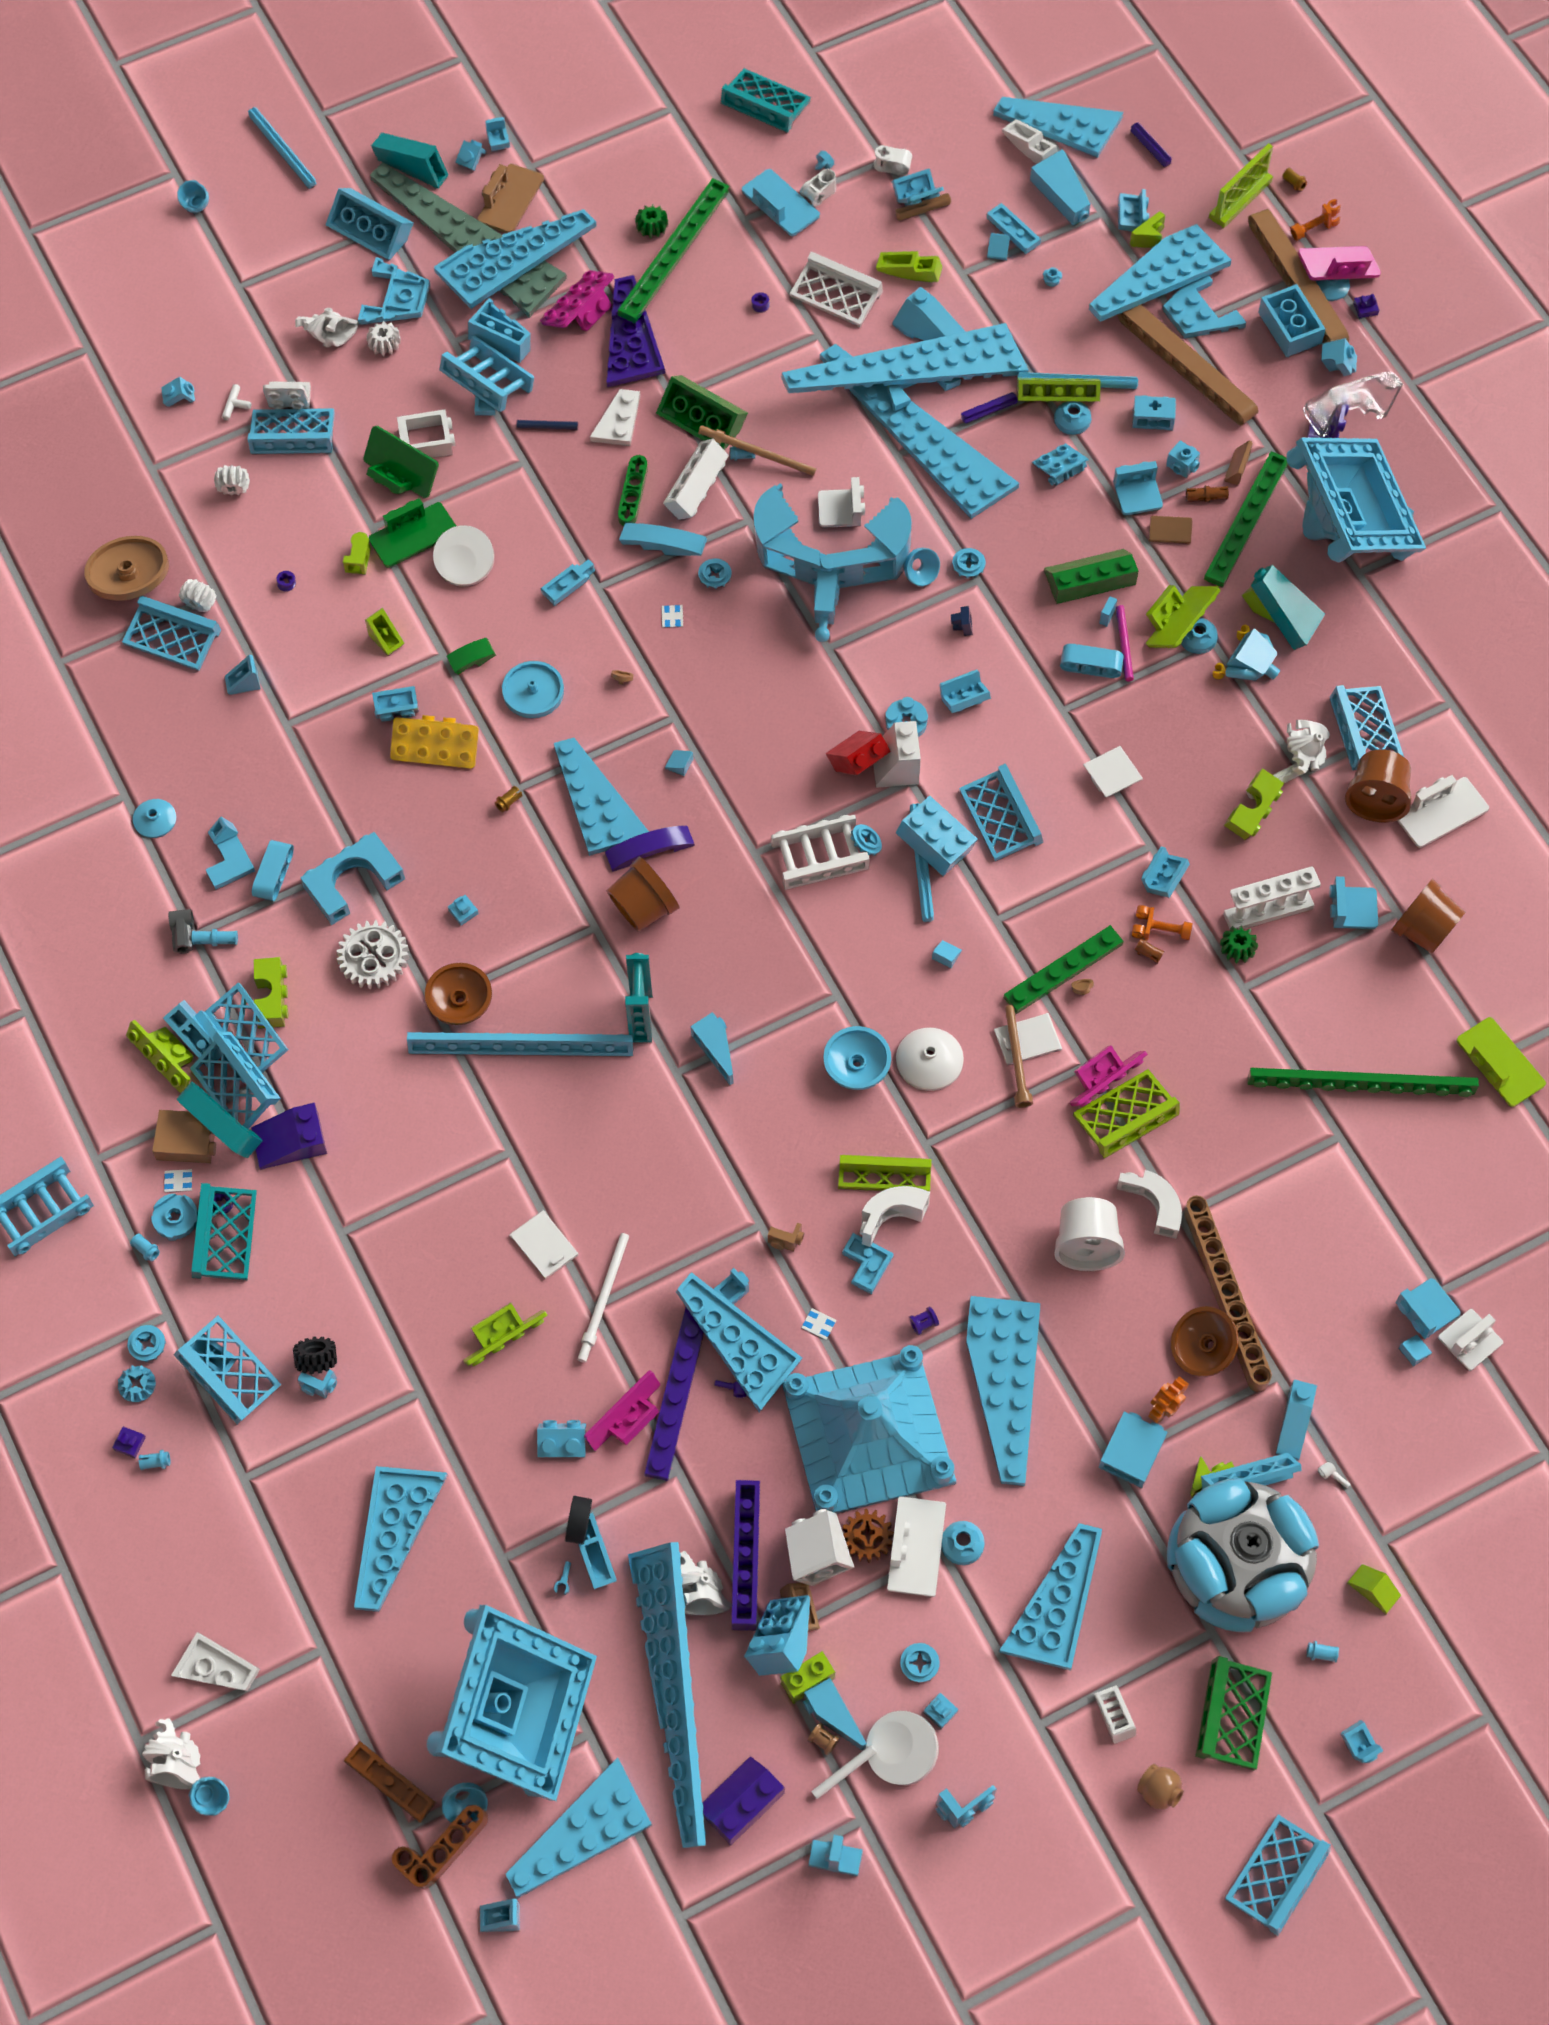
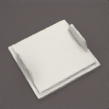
M1121 746L1083 764L1090 774L1092 782L1106 798L1143 780Z

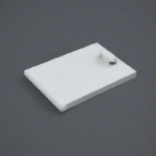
M1049 1013L1016 1022L1022 1061L1062 1050ZM1008 1025L995 1028L994 1032L1007 1066L1013 1064Z
M544 1210L509 1234L545 1279L579 1255Z

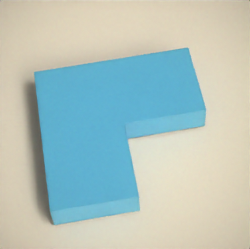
M237 835L217 844L224 861L205 869L215 890L255 872V868Z
M855 1233L851 1235L842 1251V1255L861 1264L851 1284L872 1295L894 1257V1253L872 1243L871 1247L863 1245L862 1237Z

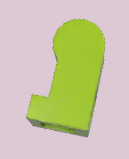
M357 532L351 537L350 556L344 555L343 565L345 573L366 575L371 546L368 535L363 532Z

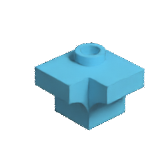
M1346 338L1323 344L1321 360L1329 372L1340 370L1343 376L1356 372L1357 355L1354 347L1348 343Z

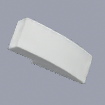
M1017 119L1002 129L1005 136L1036 164L1058 152L1057 145L1043 139L1041 131Z

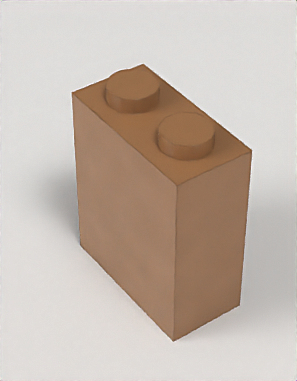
M159 1110L152 1152L156 1160L211 1164V1158L216 1154L215 1135L189 1111Z

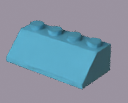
M338 188L325 225L380 256L391 260L407 242L413 222L351 188Z

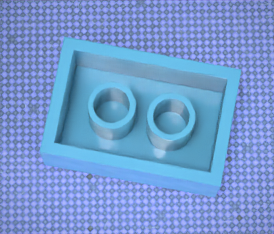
M1297 284L1261 297L1258 313L1286 357L1322 344L1326 329Z
M928 796L906 816L896 831V834L943 877L972 850L978 840L931 796Z

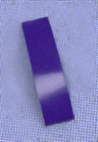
M673 826L649 831L627 839L607 850L605 854L610 868L614 872L630 867L632 861L639 856L645 858L670 849L677 852L693 847L695 844L688 826Z

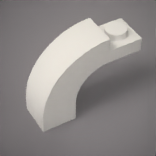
M1145 1170L1143 1178L1131 1172L1120 1173L1117 1190L1144 1196L1153 1203L1157 1212L1154 1234L1176 1239L1181 1224L1182 1209L1178 1195L1173 1187L1164 1178L1148 1170Z
M899 1186L881 1191L872 1197L862 1210V1226L860 1229L862 1244L871 1247L879 1227L890 1218L900 1216L922 1222L929 1206L930 1192L916 1187Z

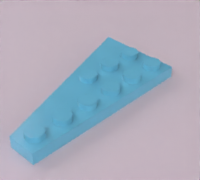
M1002 97L993 111V115L1008 122H1013L1017 119L1041 131L1045 137L1097 158L1122 120L1124 113Z
M575 738L554 743V749L589 856L605 852L627 839L649 832Z
M691 1272L678 1287L676 1293L760 1413L786 1378L801 1362L802 1357Z
M376 1466L354 1603L355 1610L380 1611L448 1476L447 1473Z
M1081 1523L1077 1525L1007 1640L1000 1648L999 1653L1071 1671L1102 1534L1101 1528Z
M618 1757L506 1873L517 1898L652 1826Z

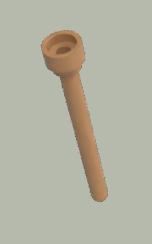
M1007 1005L1005 1012L1018 1090L1014 1096L1015 1106L1017 1108H1026L1033 1105V1098L1029 1090L1026 1089L1014 1007Z

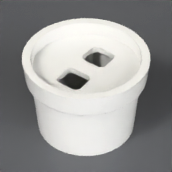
M1093 1197L1078 1198L1067 1202L1061 1208L1059 1236L1056 1239L1054 1254L1056 1260L1065 1267L1080 1271L1104 1270L1119 1264L1125 1256L1123 1239L1119 1235L1116 1207L1107 1200Z

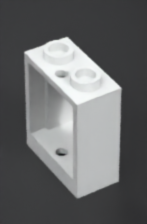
M446 410L397 417L400 439L409 445L408 430L443 425L444 440L412 444L411 446L431 458L453 455L452 446L456 445L454 434H449V430H452L453 427L451 417L446 416Z

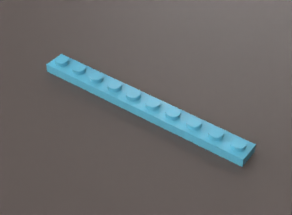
M407 1032L409 1054L633 1056V1035Z

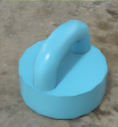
M821 150L816 155L818 161L815 165L816 170H820L823 167L831 169L835 165L834 159L826 151Z

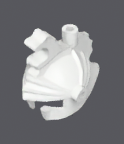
M325 308L324 313L320 315L314 314L312 318L298 316L295 319V327L304 326V330H307L315 339L322 342L324 347H331V345L338 347L355 334L358 329V321L342 317L340 314L333 312L332 308Z
M1296 720L1295 729H1303L1299 731L1292 730L1291 723L1287 724L1286 733L1289 735L1287 737V749L1294 755L1292 761L1298 764V767L1293 768L1292 771L1302 775L1307 772L1309 764L1310 771H1318L1319 766L1325 763L1327 750L1324 747V743L1330 737L1328 729L1323 724L1308 720Z
M686 1551L680 1553L685 1614L716 1615L729 1610L732 1604L721 1593L723 1589L722 1580L718 1577L717 1573L711 1568H707L706 1561H699L697 1566H695V1563L692 1562L690 1555Z
M169 1718L166 1720L159 1719L155 1725L160 1726L163 1729V1733L157 1732L153 1736L155 1740H149V1744L145 1745V1751L142 1754L151 1763V1769H145V1780L175 1789H191L192 1784L200 1779L196 1771V1767L200 1765L201 1757L198 1746L190 1740L191 1734L188 1732H181L180 1738L176 1737L175 1728Z

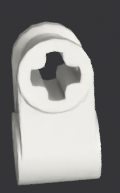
M886 145L876 148L874 168L877 171L905 176L909 173L912 161V153L909 150L888 147Z
M831 169L820 171L815 177L803 184L800 189V195L807 197L813 206H819L836 191L835 172Z

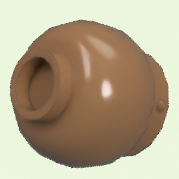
M1152 1764L1145 1771L1137 1786V1791L1143 1795L1145 1802L1158 1810H1165L1170 1806L1174 1808L1180 1802L1184 1793L1181 1789L1182 1781L1178 1773L1168 1767H1159L1156 1764Z

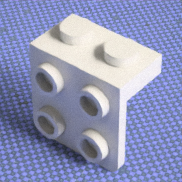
M269 382V385H263V392L269 407L274 409L294 408L298 410L310 407V382Z
M851 477V489L821 490L818 492L819 525L821 527L861 526V515H865V503H861V498H864V485H860L859 477Z

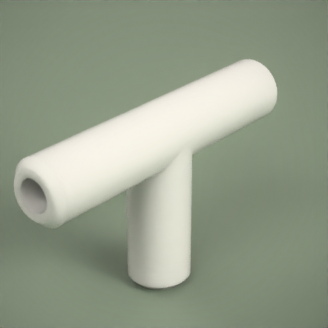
M237 384L232 386L222 414L223 420L227 421L230 419L234 407L251 409L252 404L250 401L237 399L240 391V386Z

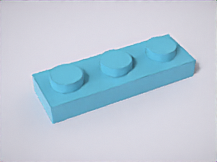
M1002 203L987 213L986 218L1004 235H1009L1010 240L1025 254L1041 244V238Z

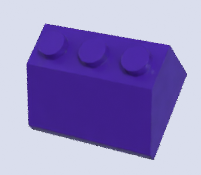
M750 1756L702 1802L703 1817L731 1846L785 1794V1787L767 1768Z

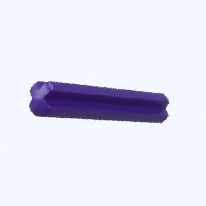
M1136 122L1133 124L1130 131L1162 166L1170 165L1172 160L1170 155L1140 123Z
M1011 392L961 413L962 421L967 424L1014 405L1018 402L1017 395Z

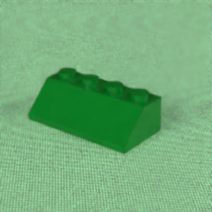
M679 375L671 376L656 414L705 441L713 438L698 433L701 425L715 431L717 429L724 431V434L735 438L741 431L748 412L686 377ZM723 442L721 444L718 443L724 450L729 445Z
M1125 549L1044 568L1056 604L1134 586L1137 583L1139 572L1133 555Z

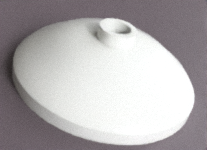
M921 1028L915 1030L901 1041L897 1049L896 1065L901 1077L908 1084L920 1090L936 1091L948 1087L958 1078L963 1068L964 1057L960 1044L951 1034L941 1029ZM931 1050L934 1054L928 1055L926 1052Z

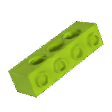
M1017 378V400L1100 402L1101 381L1099 379Z

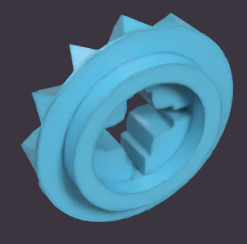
M964 548L954 555L952 564L954 571L958 572L959 577L963 575L968 579L970 576L977 577L978 574L983 573L986 560L980 551L973 548ZM968 558H970L971 561L970 568H968L966 565Z
M709 559L703 562L698 570L700 581L707 588L714 587L717 589L719 586L724 587L727 582H730L732 575L729 564L721 559ZM711 570L714 573H719V578L711 577Z
M856 825L851 831V840L855 842L854 846H857L860 852L864 851L868 855L875 856L882 848L879 835L867 825Z
M152 1325L138 1327L131 1333L128 1339L130 1354L137 1361L148 1362L149 1360L157 1359L164 1352L166 1344L164 1334L159 1328ZM149 1339H151L150 1342L154 1346V1348L146 1347L143 1350L144 1346L140 1341L147 1342Z
M131 1365L129 1369L122 1372L121 1377L118 1379L119 1393L130 1402L146 1400L152 1395L156 1386L154 1374L150 1369L142 1365ZM131 1378L135 1380L142 1378L140 1383L143 1389L137 1386L132 1388Z
M915 1643L904 1650L900 1665L903 1674L910 1681L922 1683L930 1681L937 1674L940 1661L937 1652L931 1646L924 1643ZM919 1653L923 1662L931 1663L923 1665L921 1673H919L917 1665L909 1664L917 1661Z

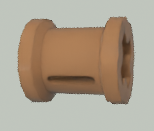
M820 1722L814 1728L807 1741L817 1744L824 1750V1754L828 1756L839 1742L840 1737L832 1735L823 1728L824 1724Z

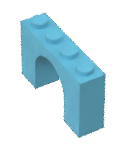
M375 832L364 835L357 843L345 847L339 854L332 858H327L320 866L308 870L300 877L303 888L331 925L350 914L348 904L335 888L337 878L347 869L362 867L372 871L386 890L405 880L402 867Z

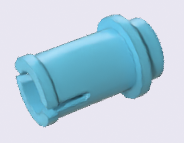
M734 446L729 449L730 459H734V461H737V459H755V454Z
M136 1234L131 1239V1246L138 1250L145 1260L153 1261L159 1256L160 1250H158V1246L151 1244L141 1234Z
M160 1450L159 1453L139 1455V1459H141L139 1460L140 1470L157 1467L165 1469L166 1466L171 1464L168 1451Z
M1317 1641L1308 1643L1306 1656L1310 1657L1311 1660L1314 1661L1316 1658L1337 1662L1339 1647L1317 1644Z

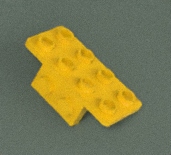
M422 715V719L396 717L393 720L390 757L392 760L474 768L476 765L479 728L476 725L458 723L456 718L443 717V721L435 720V716Z

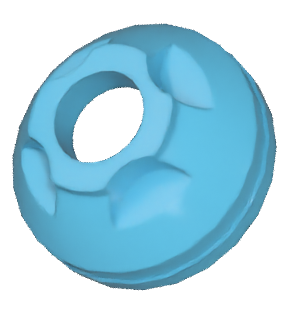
M1066 401L1056 409L1054 422L1057 428L1066 434H1080L1089 428L1091 412L1082 402ZM1075 407L1080 412L1073 415L1068 412V409Z
M921 547L913 550L907 556L904 564L905 576L917 586L931 584L940 571L939 557L929 548ZM916 559H920V568L913 570V562Z
M1199 618L1194 624L1193 629L1187 633L1181 643L1184 649L1195 654H1203L1212 650L1218 638L1217 629L1214 624L1207 619ZM1203 626L1206 632L1198 634L1194 631V627Z
M954 1522L943 1532L942 1552L954 1564H972L980 1558L984 1551V1536L981 1530L971 1522ZM960 1533L968 1534L971 1539L970 1543L966 1546L959 1545L956 1541L957 1535Z
M468 1782L454 1785L445 1793L442 1799L444 1817L451 1823L467 1806L477 1805L485 1811L488 1806L484 1790L477 1784ZM461 1791L469 1793L466 1799L458 1800L455 1798ZM473 1812L470 1815L473 1818L472 1821L478 1820V1814Z

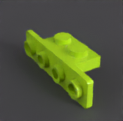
M136 1020L131 1021L126 1037L181 1094L189 1085L190 1077L180 1067L192 1062L194 1056L166 1026L148 1034Z
M508 1303L470 1327L482 1348L463 1359L464 1363L468 1366L470 1364L476 1366L485 1360L484 1356L492 1351L494 1354L505 1347L504 1343L512 1339V1341H515L525 1334L524 1330L530 1326L532 1328L538 1327L544 1322L543 1318L547 1316L546 1311L541 1310L525 1321H522L512 1303Z

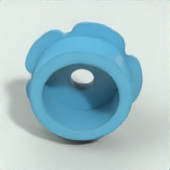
M1057 268L1046 269L1043 272L1044 282L1048 286H1057L1060 279H1062V273Z

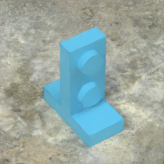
M833 1835L832 1842L813 1840L808 1867L858 1877L863 1850L843 1846L844 1836Z

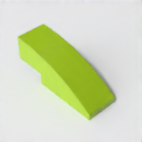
M918 251L880 252L876 269L877 271L903 279L939 282L943 266L939 256H919Z

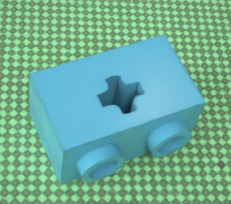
M1146 395L1135 396L1132 428L1173 430L1176 398L1149 397Z

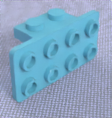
M772 169L765 170L742 187V193L790 236H795L820 218V212Z

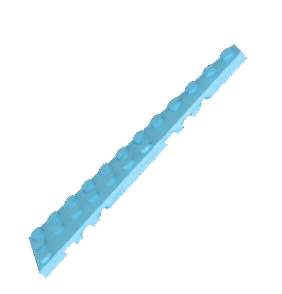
M837 344L820 353V359L824 363L853 357ZM873 384L872 387L858 385L849 389L970 519L1019 488L1020 483L912 401L907 407L894 411L892 400L887 393V386L883 384Z

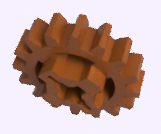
M865 1509L863 1515L855 1511V1519L850 1516L847 1518L849 1525H843V1531L847 1532L843 1535L845 1541H847L848 1549L851 1548V1557L857 1554L858 1561L861 1562L863 1557H867L868 1563H871L873 1556L879 1561L881 1552L885 1555L888 1554L886 1546L892 1547L893 1541L888 1538L894 1537V1531H888L892 1524L891 1522L884 1523L885 1515L879 1518L877 1517V1510L869 1514L868 1509ZM862 1522V1525L858 1529H854V1527L857 1524ZM871 1522L876 1523V1524L879 1525L881 1528H877V1527H876L875 1525H873ZM866 1527H868V1532L871 1536L869 1544L865 1536ZM883 1540L879 1547L873 1549L874 1545L877 1542H881ZM855 1544L861 1545L864 1548V1550L857 1547Z

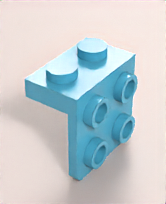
M930 168L891 180L898 204L904 203L905 206L922 202L921 198L926 200L940 196L939 192L944 191L943 187L935 188Z
M1156 461L1142 462L1130 466L1123 465L1115 468L1113 483L1124 515L1162 509L1163 502L1156 483L1158 469Z
M415 686L372 693L375 707L374 714L381 722L394 720V716L401 715L402 718L414 717L415 713L419 712Z
M1336 876L1333 885L1329 887V897L1332 898L1330 917L1333 918V928L1376 929L1378 926L1376 889L1345 887V877Z
M1433 1278L1428 1279L1411 1292L1407 1288L1400 1293L1395 1302L1399 1310L1406 1315L1414 1329L1424 1339L1460 1315L1458 1307Z
M992 1785L964 1808H961L946 1788L938 1794L936 1802L938 1807L936 1811L942 1820H948L953 1828H956L958 1825L964 1827L974 1819L975 1812L979 1809L981 1812H984L993 1804L997 1789Z

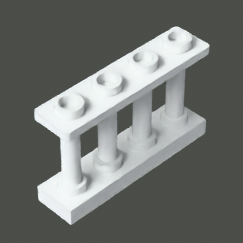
M843 815L838 819L822 820L814 825H802L793 830H782L771 835V846L773 849L780 847L787 871L783 872L785 890L869 869L870 859L868 853H860L857 846H854L855 842L851 840V831L856 826L855 815ZM844 833L850 856L837 857L831 834ZM823 838L829 861L823 863L816 862L810 843L811 839ZM801 842L808 866L795 868L789 845Z
M1311 866L1232 889L1230 895L1235 907L1224 910L1223 913L1229 929L1234 926L1238 930L1241 925L1243 929L1314 909L1315 905L1308 890L1319 888L1321 885L1314 867Z

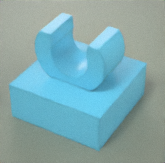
M466 895L460 896L447 906L448 911L461 926L479 914L478 909Z
M940 1692L924 1709L923 1713L942 1729L959 1709Z

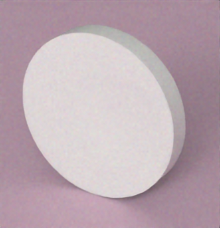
M456 526L445 531L439 537L434 547L433 560L438 573L444 580L456 586H472L484 580L490 573L494 564V549L489 538L481 530L472 526Z
M894 1711L881 1717L871 1728L866 1748L871 1745L877 1752L868 1759L873 1771L883 1780L896 1785H911L924 1779L935 1766L939 1751L938 1739L933 1727L923 1717L909 1711Z

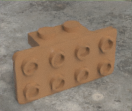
M499 164L496 171L492 172L488 185H485L482 190L485 206L477 218L478 221L490 228L505 233L515 231L544 181V175L515 164H509L508 167Z

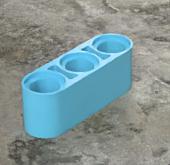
M1066 644L1063 646L1060 667L1068 672L1118 678L1121 676L1124 655L1117 650Z
M275 840L269 842L252 886V896L270 901L276 900L293 857L294 846L292 844Z

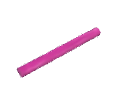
M1118 605L1116 613L1121 651L1124 655L1125 681L1131 682L1134 680L1125 609L1123 605Z

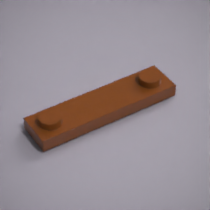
M361 1741L355 1745L343 1760L419 1823L423 1821L436 1804L432 1798Z

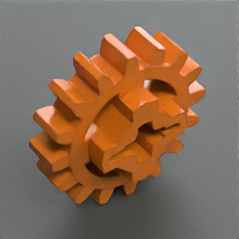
M1178 1377L1172 1384H1164L1151 1401L1153 1409L1149 1412L1148 1417L1158 1424L1165 1416L1168 1418L1173 1416L1186 1399V1396L1183 1394L1188 1388L1189 1383Z

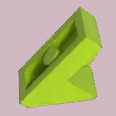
M1159 211L1131 232L1130 245L1141 248H1153L1162 240L1160 233L1164 229L1166 215Z
M1200 1456L1190 1491L1191 1497L1193 1498L1202 1490L1201 1476L1233 1468L1235 1466L1232 1461L1227 1464L1221 1462L1211 1469L1212 1472H1210Z

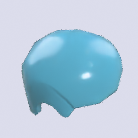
M196 180L185 181L177 191L179 203L189 212H201L209 202L208 191Z
M202 1777L196 1780L189 1792L190 1805L196 1812L202 1815H218L227 1807L230 1799L227 1786L215 1777Z

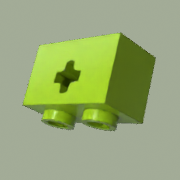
M823 1651L803 1662L798 1672L785 1673L780 1676V1682L794 1704L804 1698L805 1691L829 1678L834 1680L835 1670Z

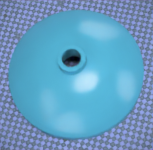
M861 1026L848 1027L835 1033L827 1042L824 1049V1066L830 1078L838 1085L852 1090L868 1089L880 1083L887 1075L891 1066L890 1047L878 1032L870 1028ZM859 1062L861 1065L856 1067L853 1064Z

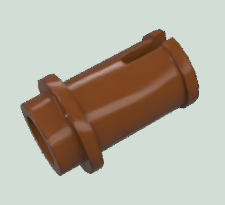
M1140 939L1135 948V951L1138 952L1137 954H1142L1158 964L1165 951L1148 943L1147 939Z

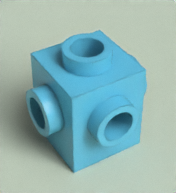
M1180 440L1168 453L1166 466L1171 468L1176 474L1187 478L1191 472L1195 473L1199 468L1200 452L1193 446H1189Z

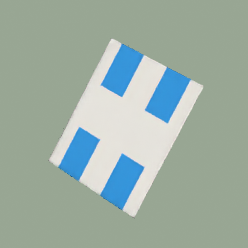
M683 605L662 606V627H683Z
M192 1169L165 1171L164 1192L192 1190Z
M812 1308L801 1328L827 1340L837 1320Z

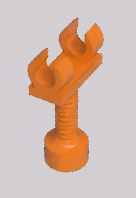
M1332 199L1327 205L1326 203L1322 205V215L1303 225L1299 223L1290 227L1292 237L1298 241L1305 237V232L1324 223L1327 229L1338 225L1340 217L1332 220V218L1340 212L1341 205L1336 208L1331 207L1337 204V199Z
M1137 906L1136 917L1148 919L1147 927L1139 924L1133 925L1132 937L1149 940L1150 930L1154 928L1172 933L1176 932L1180 934L1181 939L1190 940L1193 923L1184 921L1182 925H1172V923L1153 920L1154 907Z

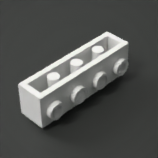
M714 439L699 443L663 502L679 520L692 518L697 513V507L706 498V492L715 483L717 474L725 466V461L729 455Z

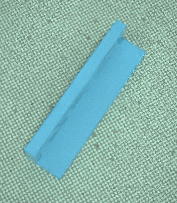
M1289 1453L1280 1454L1201 1476L1202 1490L1216 1482L1237 1478L1244 1482L1261 1485L1273 1484L1293 1478V1473L1302 1471L1301 1464Z

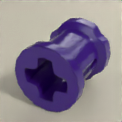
M930 1306L926 1308V1311L916 1316H909L910 1324L917 1335L922 1334L923 1330L933 1325L935 1327L939 1325L938 1318Z

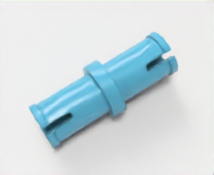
M212 929V931H192V945H237L238 933L237 931H218L217 929Z

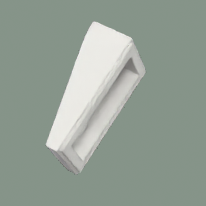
M1116 1685L1094 1693L1113 1743L1116 1744L1136 1736V1727L1118 1686ZM1113 1697L1117 1699L1107 1704L1103 1703V1701ZM1118 1706L1120 1707V1709L1115 1710L1113 1712H1107L1110 1709L1116 1708ZM1121 1716L1124 1717V1719L1118 1720V1721L1113 1722V1723H1112V1721H1111V1720L1116 1719V1718H1119V1717H1121Z

